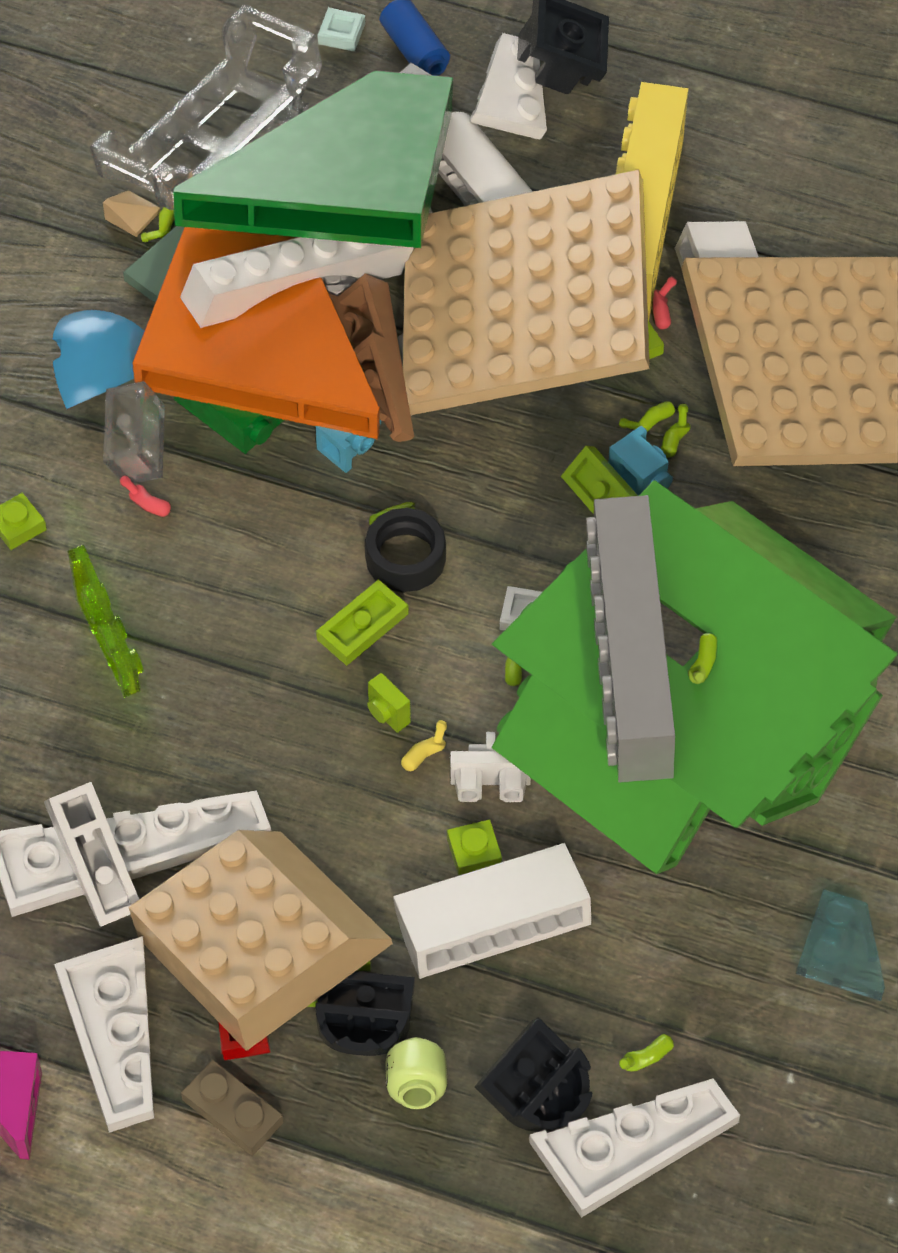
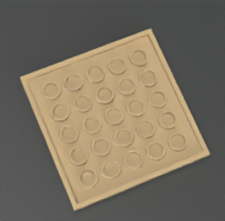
M639 170L429 213L421 248H414L408 261L405 262L403 374L411 415L650 369L643 179Z
M711 257L684 259L681 270L733 466L898 463V257Z

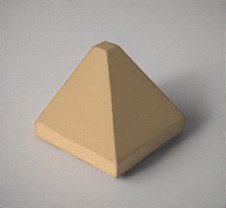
M129 190L107 198L103 202L105 220L135 237L161 212L160 207Z

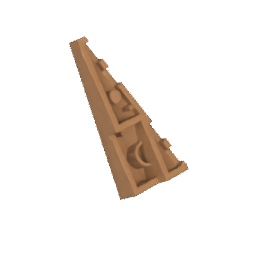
M365 273L339 296L328 294L377 401L380 420L391 431L390 437L392 440L397 442L411 440L414 438L389 285L387 282Z

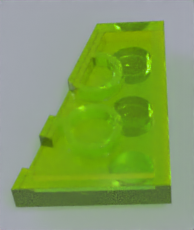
M81 545L68 550L75 598L124 698L140 692L138 674L144 672L140 657L135 648L129 649L126 644L127 634L119 615L114 616L108 593L103 583L98 579L85 546Z

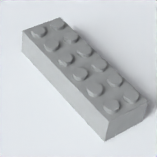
M644 495L594 499V517L586 518V551L588 568L590 567L591 603L595 611L594 632L595 642L598 645L599 651L598 672L599 682L602 685L603 691L602 712L603 722L607 730L606 752L608 766L617 765L618 782L674 778L675 729L649 497Z

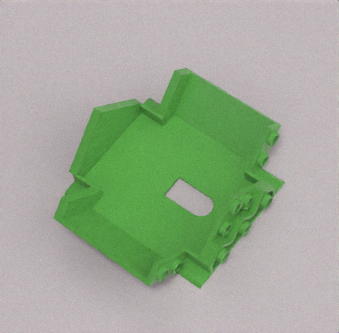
M653 480L639 496L648 495L660 602L703 634L711 633L717 637L715 662L707 679L700 684L693 683L688 676L690 667L698 658L699 650L684 666L666 654L675 729L674 778L618 782L617 765L608 766L606 752L607 730L603 722L602 712L603 691L602 685L599 682L598 672L599 651L598 645L595 642L594 632L595 611L591 603L590 567L588 568L586 549L574 561L570 562L561 574L533 602L529 603L519 617L491 644L531 674L519 686L517 690L519 699L513 710L509 711L497 726L499 735L491 748L651 871L659 874L678 865L710 809L734 828H738L749 816L763 826L817 804L883 695L876 689L878 677L894 661L898 653L882 642L896 616L733 501L694 508L659 482Z

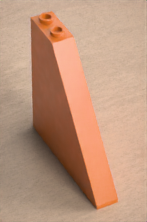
M184 227L133 360L135 388L258 413L297 423L330 428L373 439H378L380 433L379 406L322 278L293 285L254 305L236 319L200 328L180 298L193 264L298 237Z

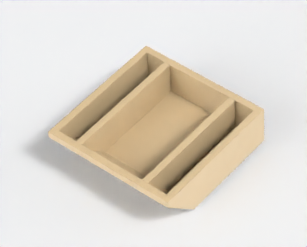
M237 830L128 907L137 936H143L144 945L246 1051L393 944L392 939L282 832Z

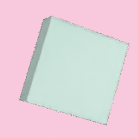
M328 7L318 33V44L355 52L365 26V15Z

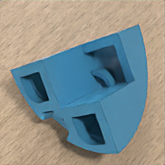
M100 310L78 311L65 315L59 320L53 333V340L57 342L61 350V356L53 361V369L66 409L134 379L133 360L145 332L141 327L125 317Z

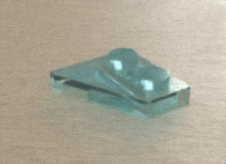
M823 889L796 974L881 1001L885 984L868 904Z

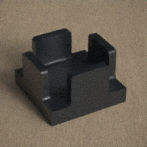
M533 0L532 14L518 36L517 60L525 63L529 56L544 61L535 74V83L564 94H570L579 80L580 84L588 86L592 79L600 82L607 73L609 16L567 0Z

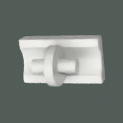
M486 732V744H469V751H451V785H455L460 802H477L481 800L482 785H500V800L504 802L523 801L526 785H530L531 778L491 748L495 742V732Z

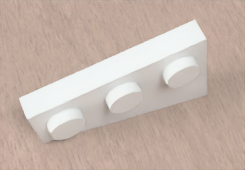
M502 33L496 42L486 72L487 76L484 85L480 89L477 98L478 103L472 113L470 123L540 140L547 131L542 85L535 83V74L540 69V60L529 56L525 63L518 61V37Z

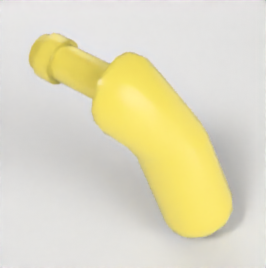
M439 720L436 723L434 737L416 743L401 760V765L406 771L416 770L426 757L445 748L446 742L443 740L444 732L447 729L445 721Z

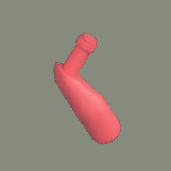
M673 276L667 279V282L660 290L655 289L653 293L652 310L655 325L658 329L662 330L667 329L671 325L666 295L677 284V280Z
M128 476L120 478V484L130 491V499L143 510L160 517H165L170 513L171 505L168 501L150 495L143 485H135Z

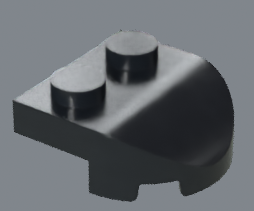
M355 971L318 998L316 1018L320 1038L331 1049L346 1054L361 1056L387 1054L395 1044L407 1038L410 1027L415 977Z
M539 1017L527 1025L474 1086L509 1122L521 1129L535 1132L555 1130L577 1120L587 1109L593 1094L592 1091H589L590 1080L588 1071L591 1069V1066L585 1054L579 1047L571 1050Z

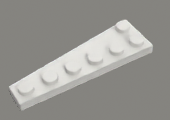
M257 790L199 799L191 803L161 805L155 811L130 815V810L113 813V818H106L131 880L196 860L237 830L271 831ZM42 824L0 831V883L12 917L84 895L54 827L43 828Z

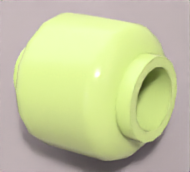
M413 1037L395 1044L388 1051L385 1061L386 1087L389 1095L396 1102L410 1109H423L431 1106L444 1095L447 1087L446 1057L443 1049L436 1043L427 1039Z

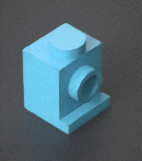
M316 426L317 450L345 473L352 469V458L357 454L361 455L367 452L375 441L373 438Z
M642 425L613 444L609 449L610 465L638 496L653 480H656L667 489L673 481V477L667 472L668 460L666 455L658 446H652L646 441L647 430Z

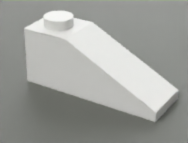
M92 782L44 801L62 848L99 926H104L130 915L128 907L138 901L139 897Z

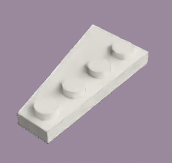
M143 936L54 964L109 1133L153 1119L154 1104Z
M712 1078L657 1095L656 1099L637 1106H632L631 1103L615 1108L613 1113L588 1120L585 1117L569 1122L568 1127L549 1133L543 1130L530 1134L529 1143L582 1218L738 1124L740 1114Z

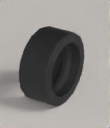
M412 508L393 509L378 516L369 526L365 538V557L369 573L375 581L379 579L390 590L399 592L418 591L433 584L442 574L446 562V540L443 528L434 517L424 511ZM412 535L428 542L431 552L425 560L417 564L399 565L383 558L380 549L385 541L395 536Z

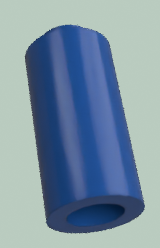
M394 0L389 3L381 12L379 20L409 64L413 63L432 76L441 75L450 60L448 50L411 0Z

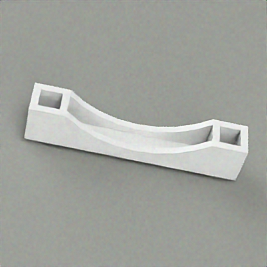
M298 237L193 264L180 298L200 328L236 319L268 297L293 285L312 279L338 275L360 278L366 273L382 280L401 275L405 268V262L408 261L414 248Z

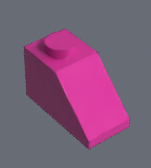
M0 1051V1136L20 1159L30 1160L42 1077L38 1053Z

